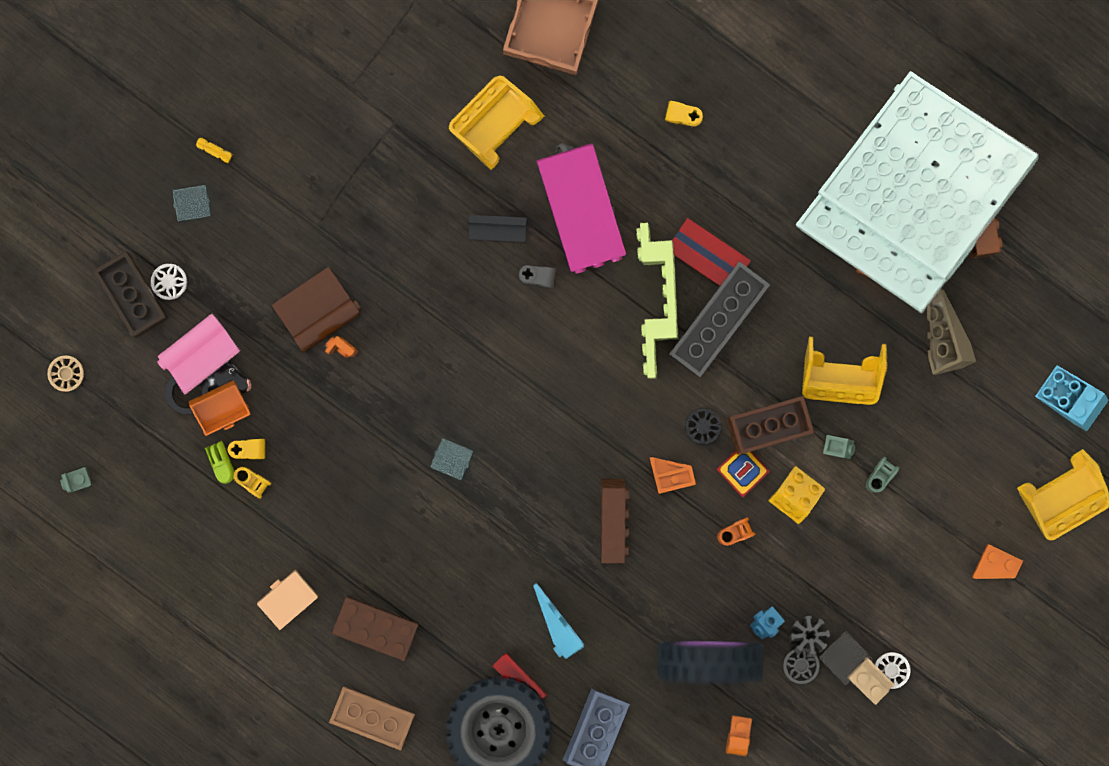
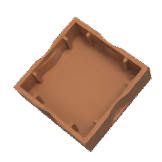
M518 0L515 16L510 25L503 48V54L577 75L598 0Z

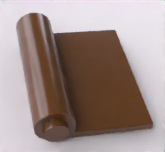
M329 267L272 304V307L303 353L360 315L359 310L362 309L356 300L352 301Z

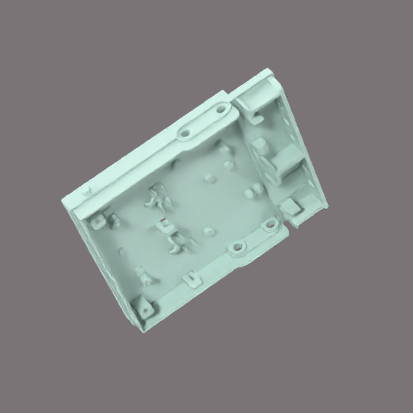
M910 71L902 83L896 85L893 95L819 190V195L797 222L796 227L922 313L943 284L954 274L975 246L979 237L1038 160V155Z

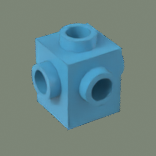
M772 606L764 612L761 610L754 615V621L750 626L753 628V632L761 639L768 636L772 638L779 632L777 628L784 622V619Z

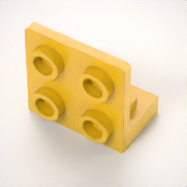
M795 466L780 488L771 496L769 502L797 524H800L809 515L825 491V488Z

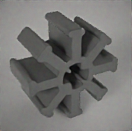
M805 616L802 620L804 627L799 624V621H796L791 630H795L798 634L794 635L792 633L788 637L789 643L793 641L801 642L794 649L796 654H800L803 651L802 648L806 646L807 658L813 657L816 654L814 647L819 652H822L827 647V644H824L819 639L826 640L830 636L829 630L826 632L817 631L824 624V621L821 619L815 623L814 627H811V616ZM810 633L812 637L810 640H807L806 636Z

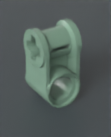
M885 456L878 462L866 481V488L872 493L884 490L900 469V467H895L887 461ZM873 479L879 480L880 487L878 489L872 487L871 482Z

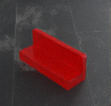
M507 652L492 665L503 678L509 679L512 677L518 682L522 683L523 681L527 683L529 688L535 689L538 692L537 695L540 699L546 696L542 688Z

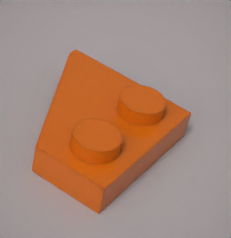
M654 457L650 458L658 494L696 485L690 465Z
M987 544L972 578H1015L1023 560Z

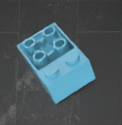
M1058 365L1035 396L1085 431H1088L1109 401L1105 393Z

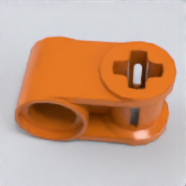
M743 518L721 529L717 534L718 542L728 546L756 535L755 532H752L748 523L749 518ZM726 531L731 534L729 542L722 540V534Z

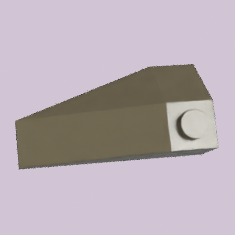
M941 289L927 305V320L930 321V332H927L928 339H930L928 359L933 375L962 369L976 362L972 345L945 291Z

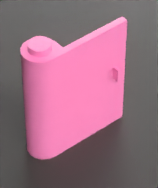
M211 313L158 355L159 360L157 362L163 370L168 369L183 393L187 394L240 352V350L220 321Z

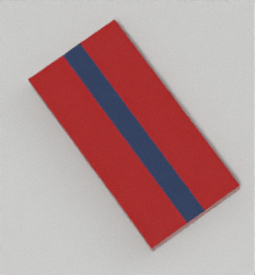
M688 218L672 240L674 256L718 286L724 282L738 262L747 267L751 261Z

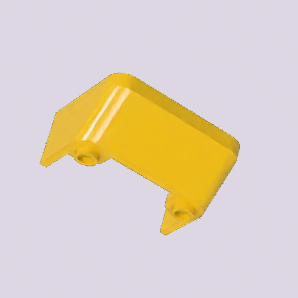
M809 337L804 363L803 396L813 400L865 405L877 403L887 368L886 344H882L879 357H867L862 361V366L825 363L824 355L821 352L813 351V337Z

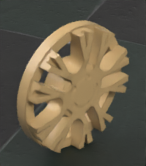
M60 356L49 365L48 380L59 391H72L79 387L83 381V366L74 357ZM64 359H70L68 366L64 364ZM58 361H60L62 364L61 368L57 363ZM73 362H76L75 366L71 368L70 366ZM53 366L59 369L57 373L51 372ZM79 367L80 373L76 374L74 370ZM58 375L59 378L52 379L51 376ZM74 375L79 376V380L73 378ZM58 380H62L60 387L55 384ZM71 380H74L77 383L73 387H71L70 385Z

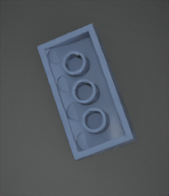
M591 688L563 761L573 766H605L630 704Z

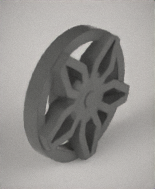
M802 648L803 658L799 657L800 654L796 655L797 659L790 657L795 653L794 649L784 658L783 669L785 675L794 683H809L819 672L820 665L816 655L813 656L814 658L806 660L807 648ZM788 660H793V661H794V664H790V663L787 662V661H788ZM809 661H815V662H814L813 664H811V665H809V663H808ZM787 665L789 667H794L791 670L790 674L787 671ZM814 666H816V670L812 675L811 670H809V668H813ZM794 671L798 672L797 675L792 677ZM808 671L810 678L805 676L804 673ZM802 674V677L806 680L799 681L796 679Z

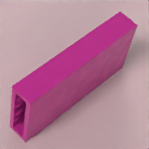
M590 143L536 160L570 271L581 273L586 271V267L593 265L596 268L603 266L605 261L611 260L616 262L623 259L622 256L626 255L593 144Z

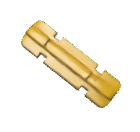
M199 138L196 143L198 148L201 150L205 149V152L221 158L226 163H229L232 158L230 152L223 151L222 148L211 142L208 143L203 138Z

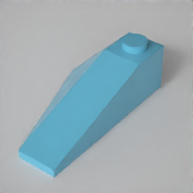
M535 583L533 586L555 645L553 649L559 657L564 656L566 659L581 649L584 643L539 585Z

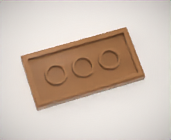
M343 686L329 723L401 751L415 714Z

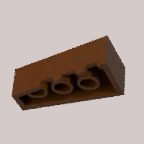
M601 479V562L625 563V557L629 556V546L625 545V538H629V527H625V520H629V508H625V501H629V489H625L624 479Z

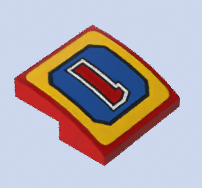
M736 451L716 469L742 498L770 472L752 452L737 455Z

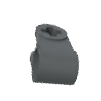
M525 265L519 271V279L525 284L554 288L556 269ZM527 269L530 270V274H533L529 279H525V276L522 275Z

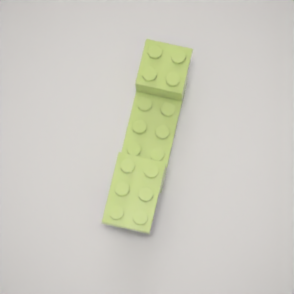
M640 223V228H637V240L641 242V247H638V259L644 265L665 264L662 265V277L666 278V284L663 285L664 298L667 297V304H664V315L668 319L645 320V324H642V336L646 337V343L642 345L643 355L647 356V363H643L644 374L648 375L649 379H657L656 341L678 340L674 244L672 241L651 242L649 224Z

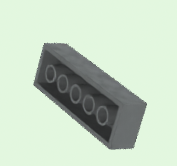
M738 262L669 354L701 377L770 284L741 262Z

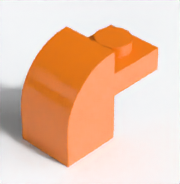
M732 715L730 733H728L726 745L727 754L747 755L752 718Z

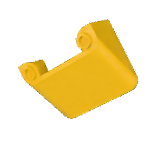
M497 76L450 122L449 129L482 163L492 170L499 162V156L495 150L524 120L530 125H535L544 117V114L532 99L505 77Z
M1083 449L1071 457L1070 461L1073 469L1037 490L1031 483H1025L1017 488L1034 520L1048 540L1059 538L1109 508V491L1099 466Z

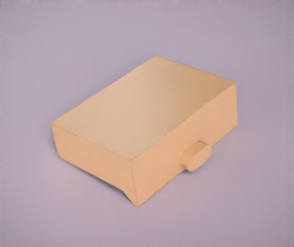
M295 569L281 582L279 579L270 586L272 590L260 599L257 605L281 630L316 600L318 595Z

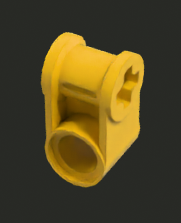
M669 101L665 120L676 124L698 126L702 122L703 114L697 107ZM693 112H695L699 119L696 118L695 121H691L689 115H693Z
M265 439L233 441L228 446V453L235 459H265ZM236 445L242 448V451L239 452V455H236L235 452H232V449L236 448Z
M240 467L234 472V480L259 499L262 498V493L266 487L271 485L270 481L247 467ZM241 470L248 473L246 481H241L238 478V473Z

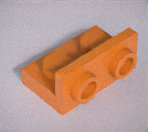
M339 336L336 338L332 337L325 345L327 347L325 352L328 354H333L337 349L344 357H355L359 352Z

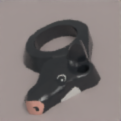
M228 360L199 384L203 395L234 380L240 392L244 394L251 389V381L245 378ZM172 376L165 388V398L168 405L178 413L194 415L191 408H183L176 403L173 391L177 382Z

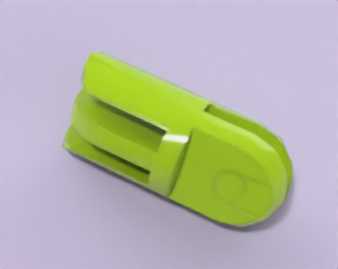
M223 441L206 447L205 451L217 480L223 484L233 481L234 469Z

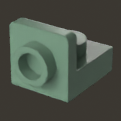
M830 435L826 436L823 454L851 459L855 452L853 440Z
M87 467L61 475V486L64 491L67 490V493L93 485Z

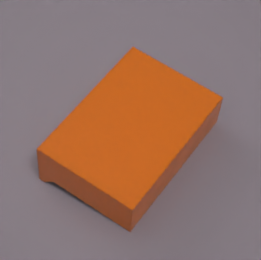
M234 380L189 401V406L205 436L222 428L227 430L235 425L234 422L251 415L250 409Z

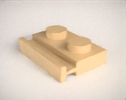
M867 657L847 677L875 705L889 692L888 690L891 687L895 686Z

